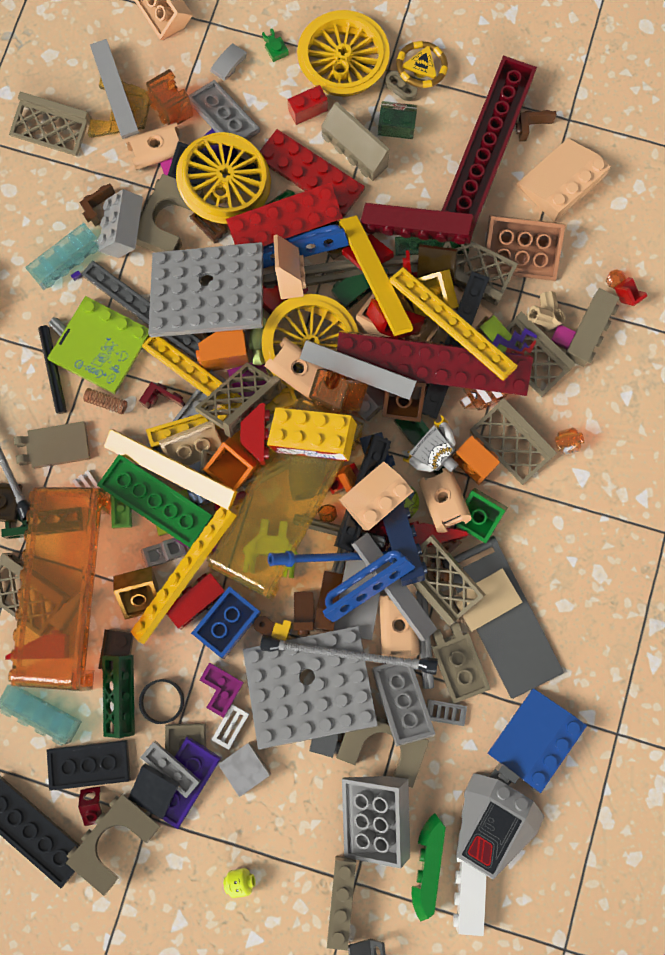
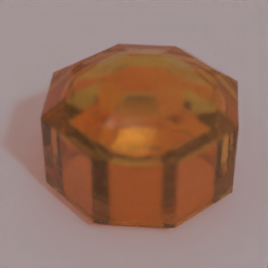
M615 269L609 272L606 282L608 287L614 289L626 277L622 271Z
M323 505L318 510L319 518L322 521L333 522L338 517L336 508L333 505Z

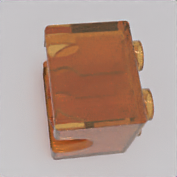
M170 69L146 82L148 89L146 95L150 100L149 104L153 111H158V117L163 125L173 123L179 125L191 118L193 111L186 91L182 89L178 92V87L175 85L176 81L174 80L176 77Z
M317 369L309 398L315 400L314 404L318 406L331 407L330 411L333 413L341 414L343 412L351 414L352 411H360L368 384L356 380H345L344 375L328 369Z

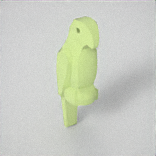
M264 308L263 328L251 329L249 347L253 351L254 365L264 364L262 334L267 321L264 318Z

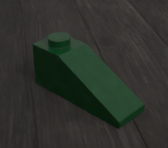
M384 268L387 276L389 277L390 275L388 269ZM360 274L345 278L343 281H337L331 291L333 296L348 311L372 290L365 275Z

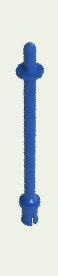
M389 547L388 551L381 552L383 554H386L387 552L391 551V547ZM286 551L285 553L268 554L269 566L285 565L286 567H292L295 563L362 560L357 552L295 555L292 551ZM394 558L391 559L389 562L395 563Z

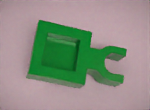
M271 28V36H266L263 32L262 37L266 42L265 49L272 61L275 62L289 55V51L281 37L275 38L274 30Z

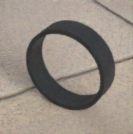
M166 679L150 682L144 687L139 697V708L142 715L148 721L155 724H165L175 720L181 714L184 707V694L181 688L173 681ZM157 682L170 683L177 689L180 695L179 710L168 721H156L149 717L144 709V695L147 689Z

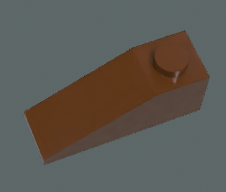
M324 571L314 629L334 631L335 622L326 618L323 610L326 609L325 598L327 594L342 583L343 574ZM340 594L333 599V604L339 600Z

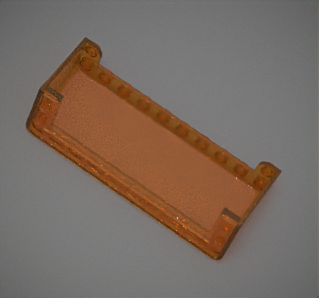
M34 487L29 492V502L31 504L30 510L27 511L26 515L28 530H25L24 533L26 549L22 552L24 566L20 571L22 584L17 595L20 602L19 609L15 613L17 629L13 632L15 646L11 652L13 664L12 670L9 671L8 680L12 686L70 691L93 690L94 670H85L100 518L101 514L110 515L111 495L102 488Z

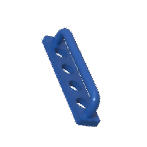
M338 225L321 227L285 239L298 247L299 254L304 257L349 245L344 228ZM327 239L333 240V242L330 244L324 243V241ZM274 243L263 246V268L275 265V258L271 257L274 254ZM308 244L315 245L312 249L306 248Z
M391 550L327 594L325 598L326 609L323 610L325 617L332 622L337 621L415 568L413 562L400 551ZM391 559H397L395 563L333 604V599Z

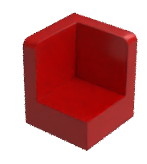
M630 277L614 287L620 302L623 304L635 306L648 296L646 292L638 291L633 278Z

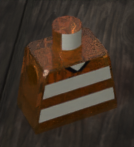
M464 388L466 396L461 398L459 402L464 409L474 405L480 411L498 403L503 398H506L508 394Z

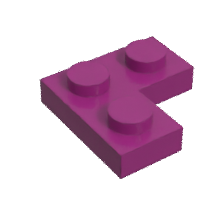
M209 663L200 681L216 691L206 708L224 718L244 682Z

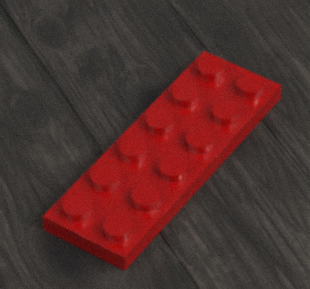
M278 129L275 130L260 150L270 169L304 191L331 182L343 217H345L365 190L364 185Z
M329 182L227 218L226 221L235 245L262 242L263 246L274 243V235H279L286 239L343 219L332 183Z

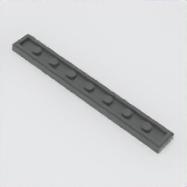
M92 260L81 275L149 325L150 302ZM194 334L164 336L197 361L196 350H199L198 343L202 340Z

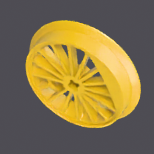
M350 10L332 11L314 19L301 34L297 48L298 62L307 79L315 86L320 85L325 93L339 97L357 95L370 88L383 75L390 55L388 39L382 28L370 17ZM328 34H335L338 46ZM339 34L345 35V41L342 44ZM322 35L331 47L316 39ZM348 36H355L351 43L348 45ZM359 37L365 38L364 41L353 47ZM371 42L375 45L373 48L360 50ZM312 45H315L326 52L310 49ZM376 53L378 54V59L362 57ZM309 56H311V57L325 58V59H320V60H316V61L310 62V61H309ZM361 63L375 65L372 70ZM326 65L317 72L313 69L314 67ZM333 68L327 79L322 77L323 74ZM356 68L368 75L363 78ZM338 69H343V70H345V71L342 72V73L337 72ZM349 69L356 76L358 81L352 82ZM334 77L338 80V83L332 82V78ZM348 79V83H341V81Z
M218 132L200 137L184 150L178 161L176 181L181 197L193 212L211 222L227 224V218L264 206L269 196L271 176L267 162L251 142L239 135ZM212 145H218L221 163L212 150ZM222 145L230 146L226 164ZM206 148L211 157L213 158L214 162L207 158L200 151ZM233 148L241 150L229 165ZM244 153L250 157V159L234 166ZM196 155L209 166L192 162L191 160ZM253 162L257 169L239 170ZM188 167L210 173L188 174ZM259 174L260 181L246 178L241 175ZM211 178L195 187H192L190 180ZM216 182L204 198H201L196 193L200 189ZM240 182L257 186L259 190L255 194ZM235 185L252 199L245 203ZM229 186L241 206L232 207ZM222 190L225 195L219 196L215 191ZM210 195L213 201L216 202L215 206L206 202ZM226 200L228 201L229 208L218 207L219 204L226 202Z
M304 294L302 297L290 298L281 303L271 313L264 326L262 352L265 362L269 358L274 360L277 354L275 355L273 344H280L282 342L273 340L275 330L301 341L293 343L301 345L299 347L302 350L305 341H310L311 339L319 345L337 348V344H322L321 342L338 337L339 333L320 340L319 338L334 325L344 331L359 333L357 325L346 308L329 297L319 294ZM300 309L311 312L310 334H308ZM294 310L298 312L305 335L287 316ZM316 314L322 318L314 335H312L313 316ZM285 318L302 338L278 327L280 321ZM324 319L330 321L332 324L316 337ZM295 364L297 368L296 373H298L299 370H303L302 366H300L299 364ZM333 372V375L326 379L323 377L314 391L322 392L329 390L344 381L347 376ZM281 379V383H283L291 389H294L292 386H290L288 383Z

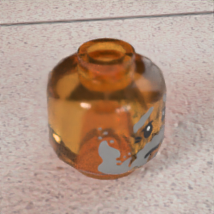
M576 428L560 430L557 436H555L557 450L561 451L564 455L579 452L581 444H584L582 432L578 433Z

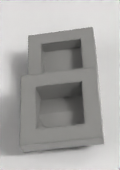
M232 43L216 60L210 72L225 81L235 73L236 66L246 58L247 52Z
M176 538L162 541L160 544L143 548L141 553L146 567H154L186 555L184 546L176 542Z

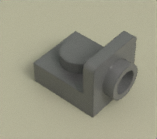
M500 762L489 776L502 781L508 786L511 782L515 784L520 778Z

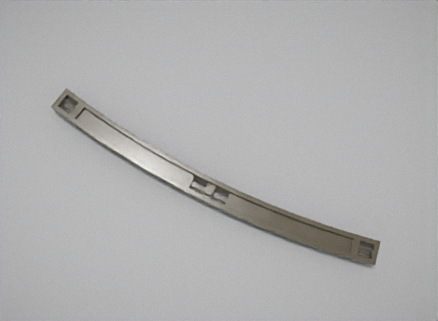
M406 255L394 256L392 259L382 263L383 268H387L389 275L393 276L403 267L402 258H405ZM410 255L411 272L414 273L418 271V255ZM457 255V261L464 260L465 255ZM349 260L304 266L306 287L337 282L339 280L343 281L345 278L364 274ZM465 263L459 264V270L464 273ZM344 270V273L333 274L334 271ZM276 272L263 275V286L273 288L278 285ZM326 273V275L315 277V274Z

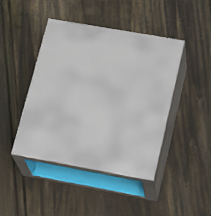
M250 742L218 764L239 797L271 774Z

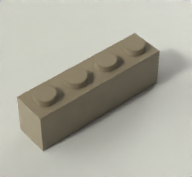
M601 288L595 293L565 353L571 360L582 367L587 362H592L596 354L593 350L595 346L599 347L604 338L601 334L603 330L607 331L611 324L609 318L611 314L615 315L619 307L617 304L619 297Z
M335 856L327 948L348 951L356 869L355 859Z

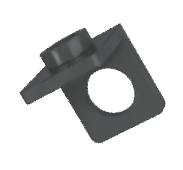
M368 939L349 944L348 954L377 955V946L380 954L386 955L384 942Z

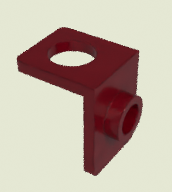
M100 787L80 790L78 808L84 826L96 825L95 821L102 814L99 804ZM89 793L96 794L91 800L84 799Z

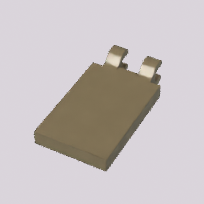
M84 421L28 430V436L14 437V445H17V447H27V455L16 456L17 464L19 463L20 466L32 464V468L35 469L90 459L87 429Z
M458 622L450 626L453 635L443 639L440 629H437L432 634L437 645L431 647L435 658L438 659L439 669L454 704L490 690L469 633H462Z

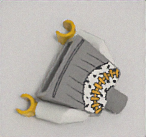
M442 415L440 416L442 418L441 422L437 423L434 420L436 426H433L411 452L407 451L409 458H403V461L411 464L417 470L432 472L433 470L438 471L444 466L452 472L458 466V463L451 457L456 451L454 448L456 442L453 431L449 427L448 421Z

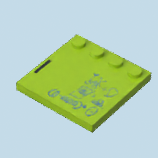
M85 296L49 354L48 360L116 394L142 350V344L149 338V328Z

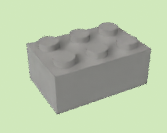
M122 189L105 200L103 205L105 210L104 217L100 224L102 230L98 238L99 252L120 258L135 250L143 200L142 196Z

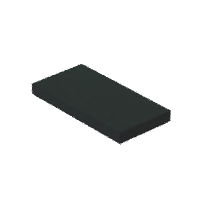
M128 740L47 749L49 791L131 781Z

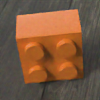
M472 435L452 457L458 463V466L478 485L500 463L499 457L493 451H488L484 447V443Z

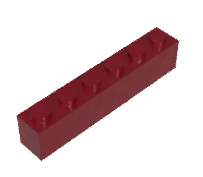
M365 203L360 221L364 231L369 234L383 233L386 236L418 237L421 240L435 239L439 242L451 241L457 244H471L475 227L473 214Z

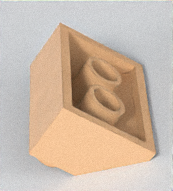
M135 0L160 40H164L184 29L193 16L183 0Z
M274 235L275 270L281 299L304 296L303 289L306 288L304 256L299 254L298 247L279 235Z
M383 461L343 495L339 501L363 530H370L414 491L401 475Z

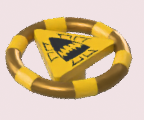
M416 41L407 44L401 49L396 59V66L400 77L406 83L418 88H429L437 85L444 79L448 70V61L444 52L435 44L426 41ZM424 48L403 64L404 58L409 51ZM431 51H433L441 61V69L437 76ZM404 69L414 72V75L418 78L427 76L433 79L425 81L415 80Z

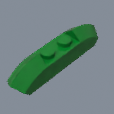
M436 813L424 824L418 839V844L424 845V849L421 848L419 861H422V868L417 871L416 882L419 885L412 886L411 895L413 907L420 922L429 919L435 914L446 827Z

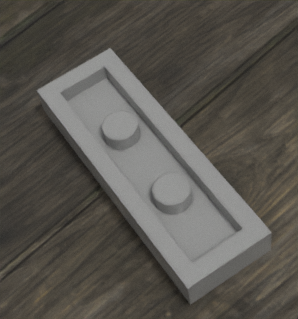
M154 741L140 757L149 766L180 783L177 791L185 798L190 795L201 781L157 741Z

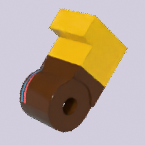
M259 616L255 619L253 625L254 629L261 634L274 636L286 641L288 640L293 623L284 620L283 625L272 622L266 616Z

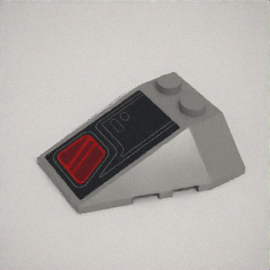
M474 773L464 792L465 801L461 816L462 825L459 832L456 857L489 878L495 879L536 836L544 815L533 800L498 779Z

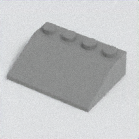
M392 776L342 778L344 857L401 869L410 859L408 779Z

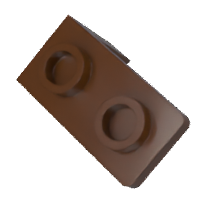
M556 111L521 112L515 128L516 135L519 134V142L527 141L530 132L529 125L554 123L557 115Z
M110 183L101 186L98 191L85 196L79 202L84 210L82 213L88 223L91 221L95 227L101 222L93 208L115 194Z
M460 540L456 543L451 541L445 549L451 553L462 542ZM432 558L430 560L432 564L429 567H436V558ZM433 571L432 576L436 579V571ZM440 572L441 581L448 582L449 573Z
M294 592L293 631H298V635H310V631H314L313 592Z

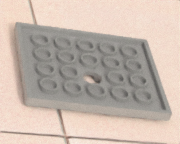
M262 242L152 253L148 330L150 337L263 328ZM211 275L213 280L209 282V285L203 286L200 284V279L203 276Z
M359 626L286 640L287 643L292 644L297 643L307 646L312 645V647L319 646L322 648L327 647V649L334 648L364 653ZM260 646L243 649L259 750L378 726L365 660L320 655L317 653L312 654V652H297V650L290 651L287 649L284 651L268 652L261 651ZM306 669L312 670L315 674V680L309 685H304L300 681V674Z

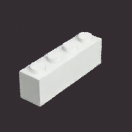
M456 857V861L460 863L459 871L456 870L455 883L458 884V892L454 894V905H457V914L453 915V927H456L458 934L484 936L486 875Z

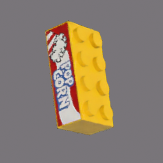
M276 407L267 445L275 453L349 461L357 423L351 415Z

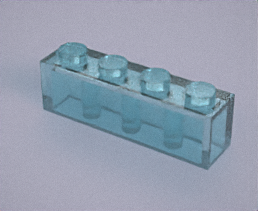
M82 223L25 268L39 286L45 290L53 286L60 277L66 276L74 266L80 265L87 256L96 253L99 249L98 239L86 224Z
M14 684L7 685L0 698L1 714L7 717L14 716L18 718L17 722L21 725L34 727L36 733L42 736L46 734L51 736L52 741L61 746L71 743L82 723L79 719Z

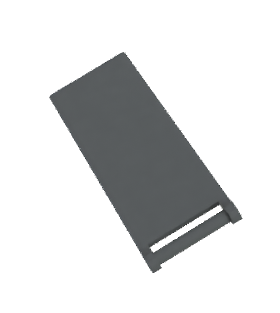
M493 535L487 543L483 542L453 558L457 563H460L492 547L495 552L463 567V569L477 583L503 568L523 602L476 629L510 698L514 699L564 672L504 557L498 541ZM447 559L442 560L444 568L449 569ZM454 574V583L463 584V578L460 574ZM455 587L457 593L463 591V588Z

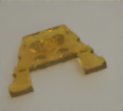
M100 77L99 87L100 89L105 90L102 79ZM122 81L138 130L145 129L152 98L151 93ZM111 110L109 121L90 120L87 133L89 137L93 138L120 133L113 111Z

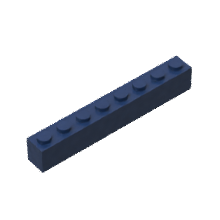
M382 432L375 434L384 438ZM371 435L360 438L364 456ZM387 453L384 462L393 469L392 466H395L393 455ZM403 501L383 518L391 550L400 551L415 566L413 570L400 578L402 587L424 581L425 574L428 573L425 561H420L419 555H422L419 543L415 544L414 537L417 536L414 525L410 526L408 519L411 518L409 508L404 507Z

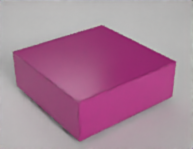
M559 325L551 340L556 345L567 350L576 332L563 325Z

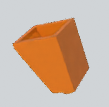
M244 329L215 332L198 343L199 350H196L197 361L208 372L211 370L231 369L242 366L247 362L249 363Z
M241 430L221 444L203 469L214 480L236 491L261 466L242 446L240 442Z

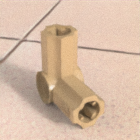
M553 291L540 294L541 307L534 305L527 314L528 321L541 325L545 331H551L565 322L564 313L559 309L556 293Z

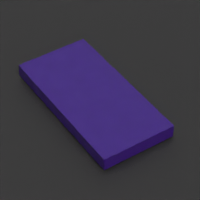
M189 736L186 737L175 758L201 781L187 798L179 791H176L163 820L177 829L180 828L221 760L220 756Z

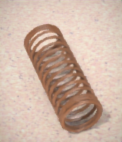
M87 388L83 396L84 402H90V404L109 409V411L112 410V412H118L121 415L124 414L127 408V401L110 395L107 396V394L104 395V393L101 394V392L98 393V391Z

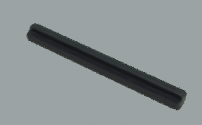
M47 325L39 326L38 331L55 412L63 414L67 410L57 364L48 360V356L53 349L50 329Z

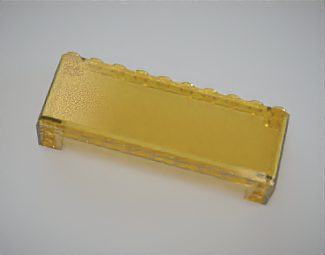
M304 397L296 399L292 405V409L341 414ZM355 420L357 426L352 451H355L360 438L363 436L364 424ZM269 448V459H266V465L258 466L254 474L256 476L254 482H250L246 487L245 493L247 494L243 500L240 499L236 505V518L218 541L215 552L211 551L206 560L209 562L208 567L273 602L281 587L280 580L287 567L285 565L269 566L268 554L285 553L286 551H292L295 554L345 461L275 453Z

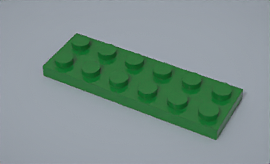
M120 454L97 484L98 487L189 548H191L192 544L213 518V515Z

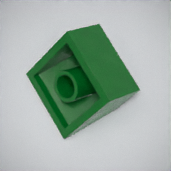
M474 488L465 501L472 517L471 520L466 524L464 521H461L455 525L482 542L487 543L508 507Z

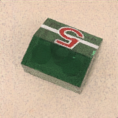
M382 101L378 135L413 139L417 105Z

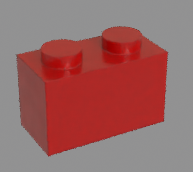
M320 85L287 99L288 111L296 125L328 111V99Z

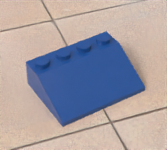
M533 688L487 754L504 764L518 775L520 779L541 793L587 725Z

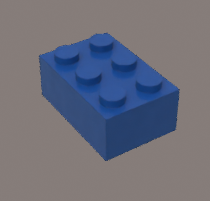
M228 587L191 634L220 658L225 659L262 612L231 587Z

